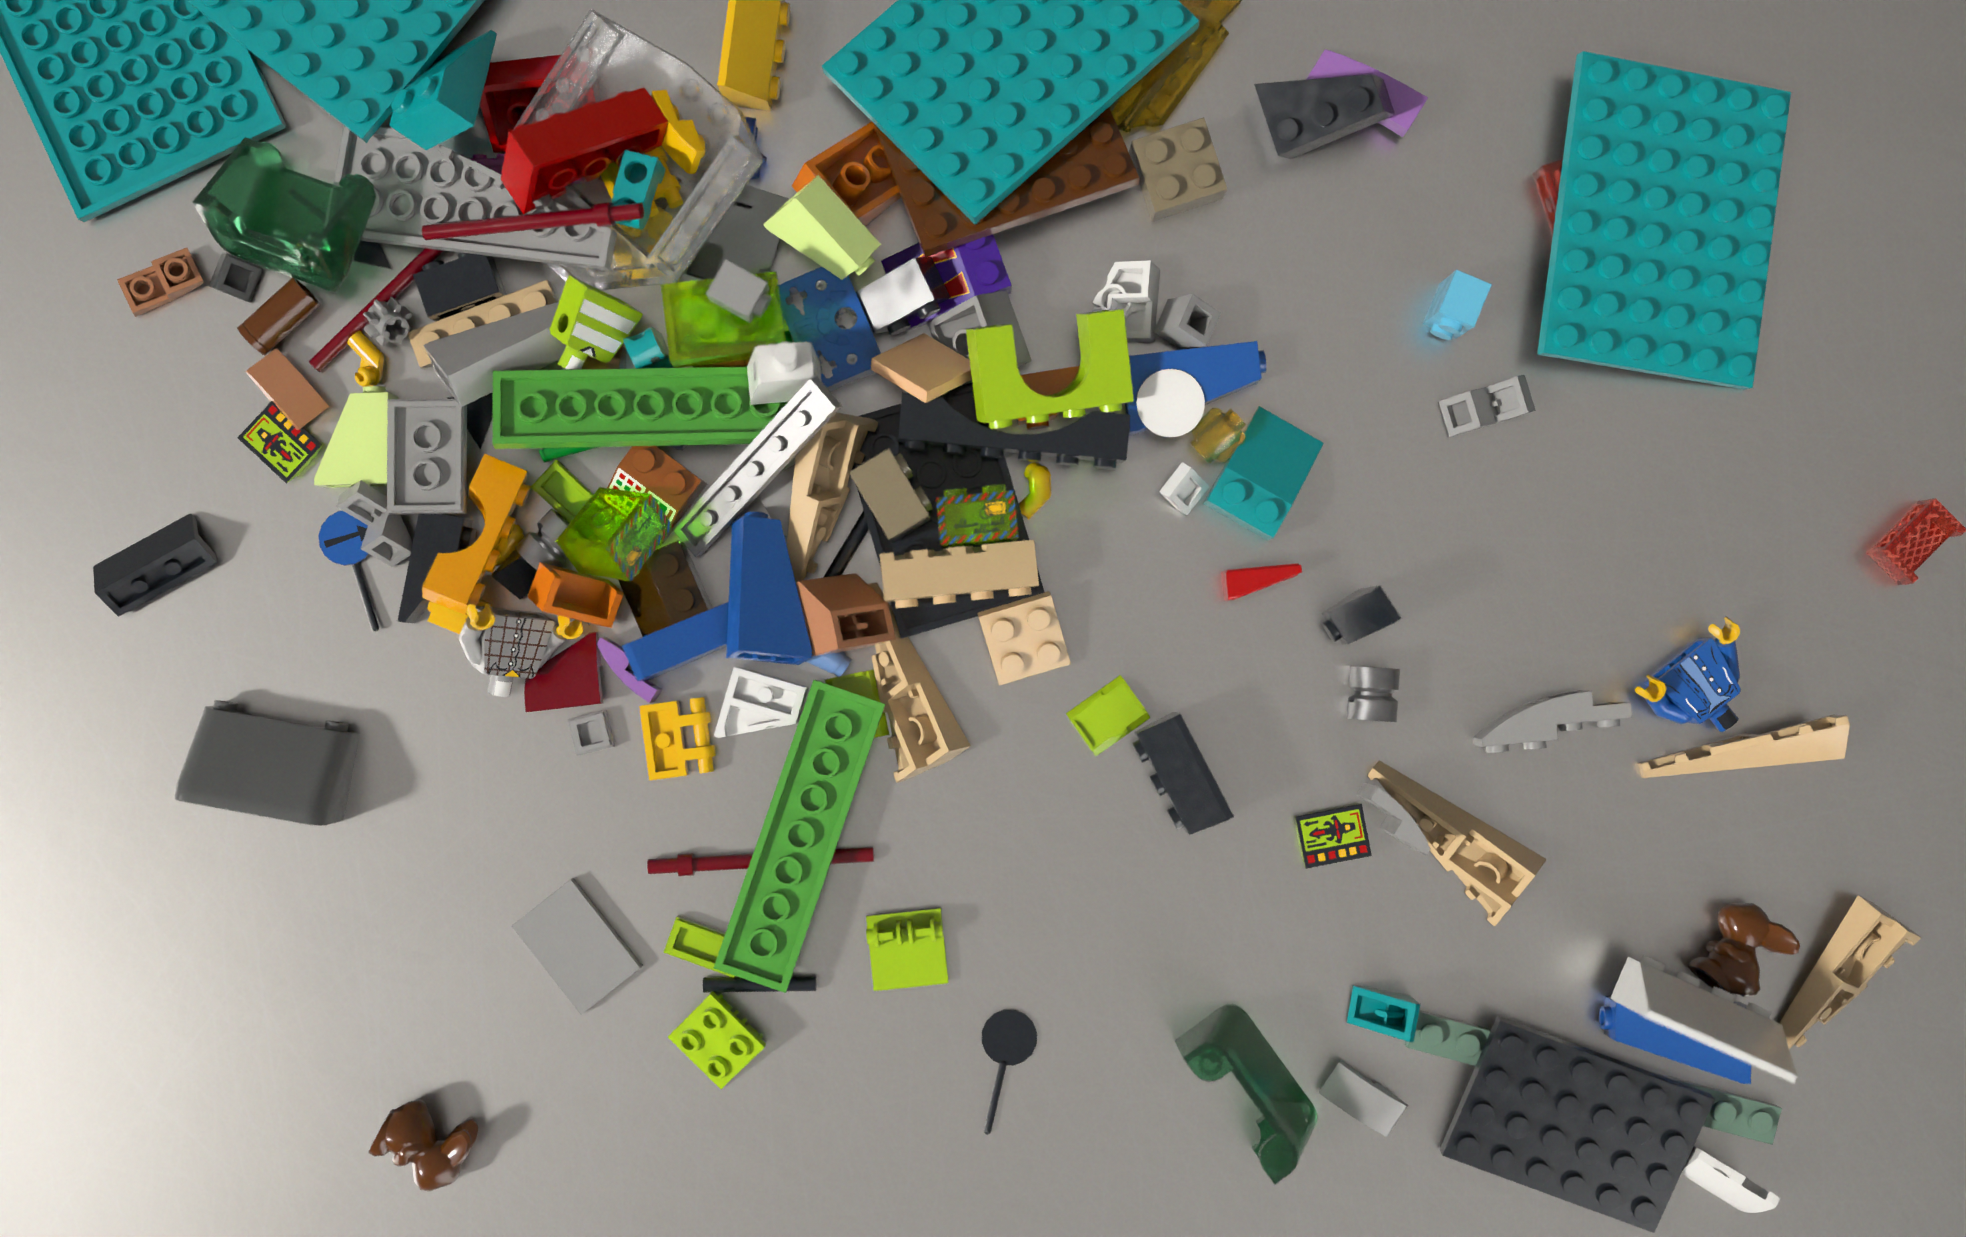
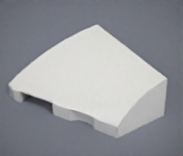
M1151 260L1115 262L1107 276L1106 286L1098 292L1092 302L1096 305L1092 312L1124 309L1127 342H1154L1160 269Z
M1695 1146L1681 1173L1743 1212L1758 1213L1773 1209L1781 1199Z

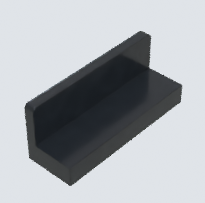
M190 513L96 564L93 567L94 591L119 617L215 565L217 557L215 552L198 535L196 518Z

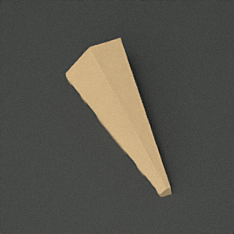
M836 412L795 456L787 549L795 582L804 580L807 572L814 574L818 564L813 561L820 542H828L850 491V488L847 487L850 477L849 472L852 470L854 463L861 464L865 454L860 449L868 431H876L878 422L873 419Z
M877 583L868 584L884 599V594ZM888 603L896 640L875 645L876 654L871 657L879 699L881 703L886 704L883 713H888L892 736L887 738L889 749H895L899 770L893 773L896 783L952 760L971 745L909 637L901 639L894 612Z
M1829 715L1760 735L1741 734L1638 763L1641 777L1649 778L1845 759L1850 724L1848 717L1845 715Z
M1380 760L1367 775L1370 780L1376 778L1389 795L1411 815L1424 834L1431 853L1447 872L1450 870L1454 871L1466 886V895L1471 900L1476 898L1489 913L1487 920L1493 926L1498 924L1547 860Z
M1858 895L1779 1023L1783 1025L1789 1049L1793 1045L1800 1048L1807 1041L1803 1034L1817 1021L1823 1024L1829 1022L1868 987L1867 982L1881 966L1888 969L1895 963V959L1892 957L1894 952L1906 942L1914 946L1921 937L1876 904Z

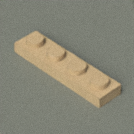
M544 280L408 332V337L420 368L427 369L433 365L424 348V344L555 303L557 299L551 283L548 280Z

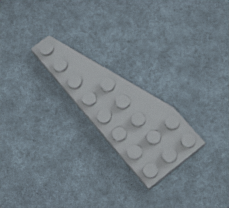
M343 126L325 234L331 237L611 270L617 235L615 231L606 226L598 227L596 224L424 240L422 236L423 225L567 211L571 209L544 196L534 201L536 209L523 214L500 180L501 174L441 144L424 150L395 129L379 127L370 140L365 143Z

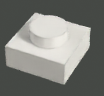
M1182 462L1159 492L1178 511L1187 516L1210 486L1191 467Z

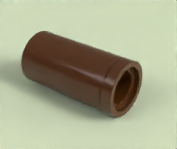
M292 277L240 324L237 329L253 348L265 356L321 304L298 279Z

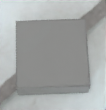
M607 710L568 719L576 756L615 746Z

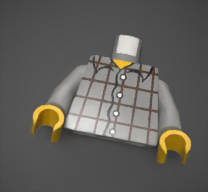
M486 603L485 607H476L474 604H470L466 607L469 617H467L459 634V640L472 666L481 673L490 675L487 692L495 696L509 697L514 677L534 678L538 669L547 662L567 639H575L583 633V625L580 620L575 619L570 622V618L558 615L559 624L554 625L555 621L539 612L490 607L489 603Z

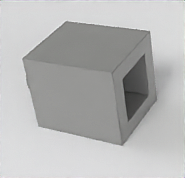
M726 259L706 293L711 302L749 323L752 322L755 315L761 317L771 301V296L767 294L770 290L767 282Z
M1194 294L1168 299L1154 333L1180 350L1207 346L1221 313Z

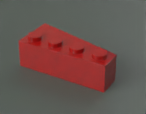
M643 87L630 92H620L615 97L599 102H589L581 108L565 113L558 112L547 119L531 124L524 123L518 125L514 129L509 130L500 180L522 213L526 214L536 209L534 201L548 194L554 200L566 194L565 186L582 177H584L587 183L600 177V174L612 162H615L620 167L625 150L646 154L662 146L668 120L646 88Z

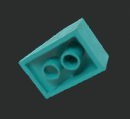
M490 30L446 54L408 87L401 90L392 101L391 108L393 113L389 126L424 150H428L473 127L497 33Z
M1258 406L1203 504L1265 540L1273 539L1292 507L1324 443Z

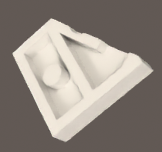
M734 667L713 737L722 738L797 724L808 687Z

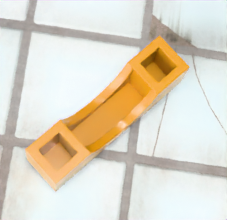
M484 453L469 486V499L478 507L485 522L483 532L471 546L464 550L437 554L422 586V598L464 615L467 614L466 607L468 605L474 604L476 607L478 606L486 585L481 584L485 572L493 573L501 555V552L496 550L502 537L508 540L516 522V519L511 517L516 505L523 507L530 492L531 486L526 484V470Z

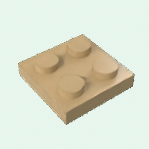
M1050 591L977 613L999 686L1071 664Z

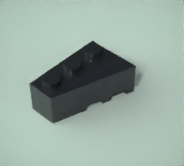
M1373 74L1254 84L1277 154L1285 158L1292 159L1395 115L1384 79Z

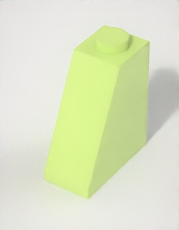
M819 175L785 202L763 224L768 231L841 280L852 272H855L858 276L861 275L873 264L875 260L871 255L881 245Z
M366 386L363 387V393H350L314 477V485L324 488H349L359 481H363L371 487L387 486L388 399H399L398 396L386 392V387Z

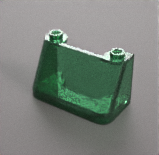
M245 137L192 203L214 240L228 253L322 289L336 292L349 274L377 197L373 184L360 174H345L339 181L340 187L287 169L281 159L280 151L268 142L261 143Z
M1234 1004L1224 1005L1174 1041L1183 1059L1199 1079L1207 1082L1216 1081L1232 1072L1263 1116L1256 1120L1260 1129V1137L1258 1143L1252 1146V1149L1258 1156L1262 1168L1275 1185L1291 1174L1296 1168L1317 1124V1111L1246 1011Z

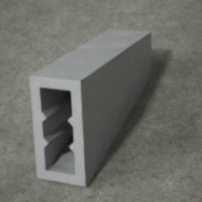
M559 302L424 344V348L437 376L461 407L493 392V371L539 370L560 359L566 345L550 334V327Z

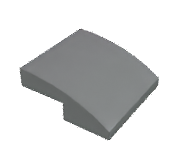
M1364 782L1356 795L1387 814L1379 828L1411 849L1427 855L1430 850L1429 844L1411 815L1381 788Z

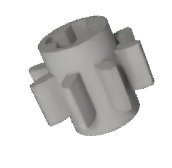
M393 297L388 302L374 300V304L369 308L368 312L363 313L370 323L364 327V331L371 338H375L383 347L388 342L401 344L408 332L413 330L406 321L411 318L412 313L405 306H401Z

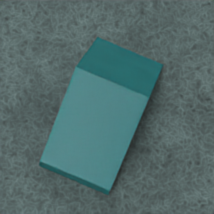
M1353 986L1347 1023L1404 1041L1414 1042L1420 1003L1410 995Z

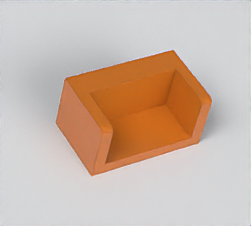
M542 562L539 563L528 594V598L543 612L612 628L623 597V592L608 579Z

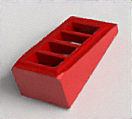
M1299 563L1224 570L1221 573L1224 601L1235 600L1295 577L1302 573V567Z

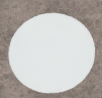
M1176 369L1161 370L1149 376L1141 385L1136 402L1138 415L1143 424L1153 433L1164 437H1177L1190 432L1201 420L1205 408L1204 394L1199 383L1191 375Z

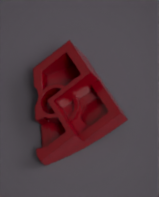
M598 632L587 634L549 659L538 669L534 678H525V713L603 704L599 666H602L601 653L597 646L599 640Z

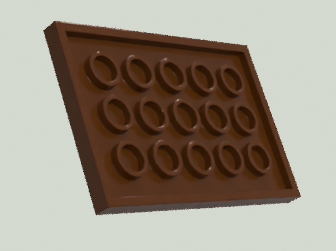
M1108 107L979 222L974 224L874 124L876 134L925 257L1139 185L1140 177L1110 107Z

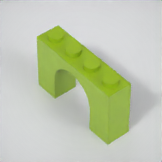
M1109 309L1076 314L1081 353L1080 366L1073 381L1062 391L1051 395H1040L1034 392L1021 378L1017 366L1012 324L966 329L977 421L989 423L990 429L1013 426L1012 419L1026 417L1027 423L1049 421V414L1063 412V418L1079 417L1086 415V408L1099 407V412H1113L1122 410V403L1134 402L1124 309Z

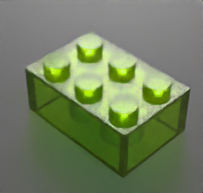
M777 271L753 274L767 282L770 289L767 294L771 296V301L761 317L755 315L751 323L709 300L706 293L715 278L661 284L669 359L674 368L749 360L757 346L787 342L780 281Z

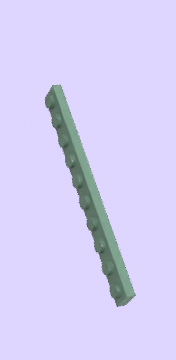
M1419 1010L1414 1042L1405 1041V1046L1410 1049L1476 1066L1491 1029ZM1658 1074L1708 1092L1713 1096L1715 1100L1704 1122V1127L1773 1145L1782 1111L1781 1107Z

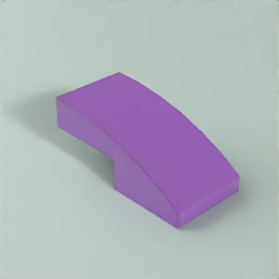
M600 637L597 646L614 673L638 696L649 703L655 702L663 689L649 680L637 681L622 646L608 637Z

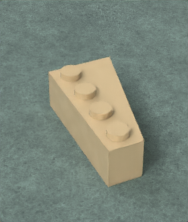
M1034 540L984 544L981 547H950L943 549V551L916 550L907 552L905 555L894 556V553L880 554L884 600L887 602L895 601V608L918 606V599L933 598V605L955 603V595L971 594V601L993 599V591L1008 590L1009 597L1031 595V587L1039 586Z

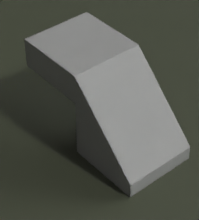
M1525 375L1516 376L1484 388L1470 390L1439 401L1449 437L1536 411Z
M359 481L339 496L336 507L368 525L361 550L391 567L410 556L413 541L400 514L390 515L387 513V496L365 482Z

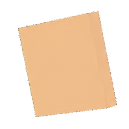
M925 333L873 357L871 361L872 371L925 403L972 380L970 360Z

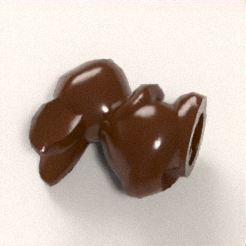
M1728 903L1719 910L1717 918L1723 938L1720 941H1710L1706 945V950L1710 953L1709 956L1693 959L1688 967L1711 988L1715 986L1730 994H1737L1742 997L1752 996L1760 991V967L1755 949L1760 947L1770 953L1794 955L1798 953L1800 943L1791 930L1782 924L1770 921L1767 914L1759 906L1753 903Z
M420 1099L410 1101L390 1111L368 1153L376 1157L391 1152L394 1154L392 1158L394 1165L399 1167L405 1166L409 1162L412 1163L414 1181L419 1189L433 1191L452 1184L458 1178L461 1171V1163L466 1159L476 1141L478 1124L474 1119H468L459 1124L445 1140H437L434 1123L426 1103Z

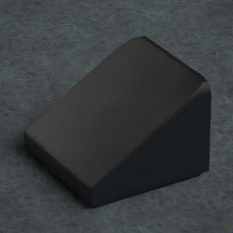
M515 549L491 576L518 599H522L529 594L537 570Z

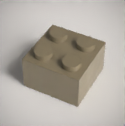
M1205 118L1132 140L1129 154L1140 177L1139 184L1152 222L1223 199L1228 189Z
M887 449L849 472L891 543L896 542L931 521L927 512L932 510L933 507L921 486L913 490L908 479L913 477V474L901 453L893 456L891 451Z

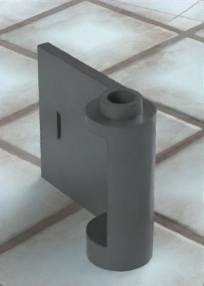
M706 172L685 243H681L675 253L670 278L708 291L726 259L767 282L770 289L767 294L770 296L773 280L768 278L780 238L768 231L763 224L789 198Z

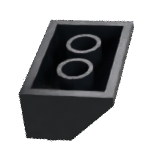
M1172 712L1134 732L1138 740L1133 742L1132 745L1142 763L1149 760L1155 774L1150 776V779L1158 795L1166 794L1173 807L1168 809L1167 812L1177 830L1184 828L1191 835L1234 817L1180 713Z

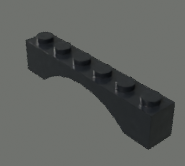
M902 392L897 442L905 443V449L915 451H927L928 445L943 446V453L965 455L966 449L981 450L980 456L988 458H1003V452L1018 453V460L1041 462V456L1056 457V464L1078 465L1080 459L1094 461L1093 467L1116 469V463H1123L1127 460L1130 415L1092 411L1077 422L1058 430L1039 434H1011L992 430L972 422L954 410L941 396L925 403L910 393Z

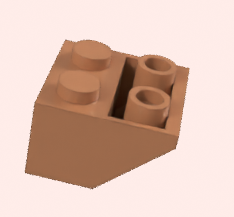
M856 573L796 582L812 648V657L866 648L896 640L888 602Z

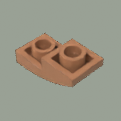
M187 247L151 261L153 265L151 267L117 279L135 317L163 306L204 283Z
M277 348L245 371L269 401H273L296 430L301 429L329 407L303 375Z

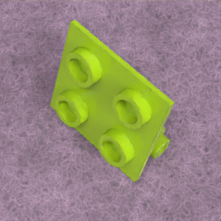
M941 908L866 916V936L870 950L874 991L949 983Z
M712 991L668 1038L722 1089L765 1048L767 1043L762 1039L764 1036L762 1033L759 1034L750 1024L745 1025V1022L748 1020L746 1017L740 1020L736 1016L740 1012L738 1009L732 1013L730 1010L733 1007L722 998L723 995H717Z

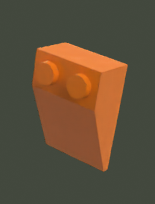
M873 122L868 123L805 162L792 184L794 190L798 192L819 175L864 226H867L901 198Z

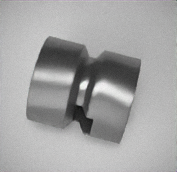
M551 508L537 523L539 531L537 533L528 532L515 546V549L536 570L540 562L564 568L566 566L564 558L566 556L574 557L588 541L566 519Z
M1350 666L1349 687L1355 693L1348 698L1347 719L1397 722L1398 701L1392 697V693L1399 690L1400 669Z

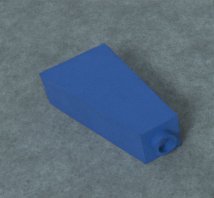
M1253 341L1129 356L1134 402L1124 403L1125 414L1130 415L1129 435H1136L1148 430L1138 415L1136 402L1141 385L1152 374L1165 369H1176L1186 372L1199 383L1204 394L1205 405L1257 384L1262 379L1261 373H1266L1267 367L1264 350L1258 351V343Z
M747 512L732 524L726 658L800 665L812 658V648L781 520L770 519L768 514L763 512Z
M729 602L623 645L622 648L636 680L648 681L727 647Z
M1605 996V1007L1602 1006L1600 1008L1599 1023L1606 1036L1617 1042L1742 1084H1751V1064L1650 1020L1610 999L1611 996ZM1734 1001V1004L1745 1009L1748 1006L1742 1002Z

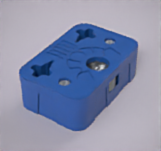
M820 267L779 285L776 290V299L794 343L809 342L812 344L820 362V371H822L821 355L830 366H837L832 369V377L826 379L825 375L821 374V382L830 392L852 381L875 373L871 370V361L873 357L881 354L849 275L841 280L825 268ZM799 293L804 298V306L802 307L805 312L804 315L801 314L794 304H791L794 302L793 295ZM848 313L850 317L857 316V319L852 321L853 327L850 329H846L844 325L837 326V323L842 321L841 315Z

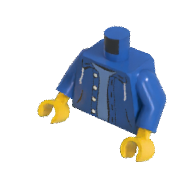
M1724 617L1725 625L1723 629H1720L1714 623L1708 627L1709 632L1716 637L1715 641L1712 638L1697 639L1652 676L1648 674L1646 676L1648 679L1644 681L1647 689L1639 686L1635 688V693L1646 699L1657 716L1679 724L1687 722L1701 724L1709 718L1720 732L1729 729L1739 720L1727 705L1729 701L1741 692L1738 684L1740 672L1735 641L1740 634V628L1730 618Z

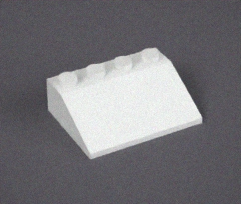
M1643 955L1641 962L1630 957L1627 958L1610 999L1650 1020L1794 1083L1797 1075L1783 1025L1769 1019L1771 1011L1751 1002L1748 1003L1746 1009L1734 1004L1735 995L1715 986L1711 993L1698 988L1701 980L1681 971H1678L1676 978L1663 972L1665 964Z

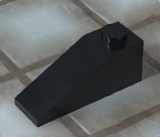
M418 514L398 622L416 623L426 610L429 600L422 598V586L437 554L458 552L471 546L475 542L476 530L472 528L473 520L445 514Z
M1380 585L1358 589L1322 613L1326 619L1322 623L1326 633L1333 642L1339 640L1342 645L1355 642L1401 619Z

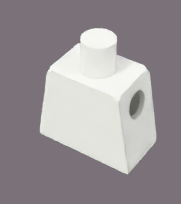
M782 342L779 344L757 346L747 366L751 405L789 402L809 379L818 377L821 381L820 362L812 344L809 342Z

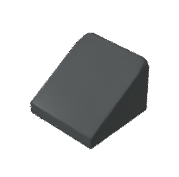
M222 252L209 287L250 303L263 268Z

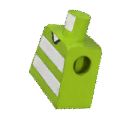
M569 275L550 327V334L566 345L557 364L566 370H580L587 356L604 363L610 362L624 343L623 339L630 335L642 318L643 313L625 301Z

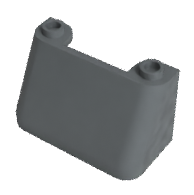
M214 700V706H205L176 784L175 800L308 825L323 826L344 821L360 732L349 731V724L338 721L326 720L325 727H312L244 714L245 712L237 710L238 704L234 702Z

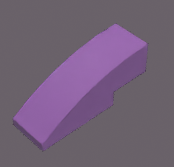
M1325 49L1307 79L1373 74L1384 79L1395 115L1378 123L1403 137L1428 97L1368 65Z

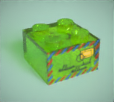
M1005 485L982 487V494L967 495L966 488L950 489L944 491V497L936 498L942 548L1018 541L1014 490L1006 491Z
M599 487L556 539V543L579 573L631 581L641 571L643 564L654 550L662 544L663 539L673 528V525L652 494Z

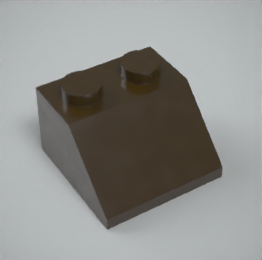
M681 541L673 542L651 552L650 557L648 553L645 563V555H643L631 568L629 565H626L624 572L623 568L615 572L643 637L713 608L687 547ZM642 558V566L640 568V559ZM637 564V573L635 575V567ZM633 570L632 580L630 581L631 571Z

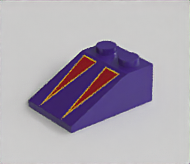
M994 235L985 236L928 256L932 257L951 298L939 304L941 310L923 319L917 316L910 320L911 327L906 331L927 324L976 295L1006 290L1008 294H1011L1012 285ZM918 242L881 260L885 274L915 257L925 256Z

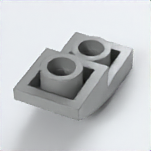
M1340 1061L1319 1091V1094L1334 1105L1386 1137L1408 1107V1104L1378 1082L1373 1084L1344 1061Z

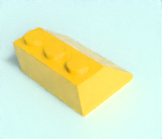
M728 0L717 83L726 105L771 111L772 99H779L781 78L776 77L777 62L783 63L786 46L785 40L780 39L782 26H788L790 19V3H786L785 0Z

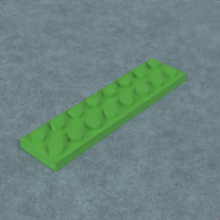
M747 367L493 371L492 444L494 449L750 444L788 402L751 405Z
M813 680L714 969L784 993L787 992L886 704Z

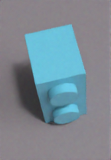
M1455 270L1440 282L1423 324L1431 327L1430 332L1442 339L1451 340L1452 337H1460L1475 326L1492 284Z

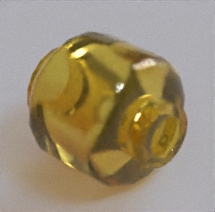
M1212 408L1201 418L1195 428L1191 430L1194 439L1190 443L1210 464L1214 460L1219 463H1225L1230 459L1236 448L1245 443L1246 435L1242 428L1246 423L1231 408L1226 413L1220 408Z

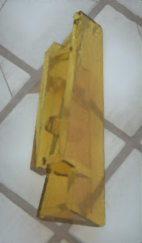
M1178 0L1199 20V28L1120 97L1112 111L1119 130L1127 133L1131 132V128L1144 125L1155 127L1166 122L1229 35V32L1221 23L1242 0Z

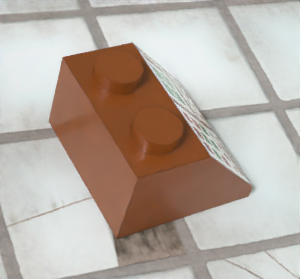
M632 446L618 464L602 499L627 518L632 519L634 523L637 512L635 524L639 527L651 515V520L649 519L650 528L646 529L644 524L642 529L657 540L660 535V542L664 543L673 531L672 525L674 527L686 514L707 483L657 446ZM651 495V504L649 505V496ZM653 497H654V499H655V506H654V507H653ZM647 500L646 510L644 511L645 501ZM642 506V512H641V516H640V518H639V515H640V507ZM664 515H666V524L664 523ZM668 519H669V520H670L669 533L667 534ZM665 529V537L663 539V530Z

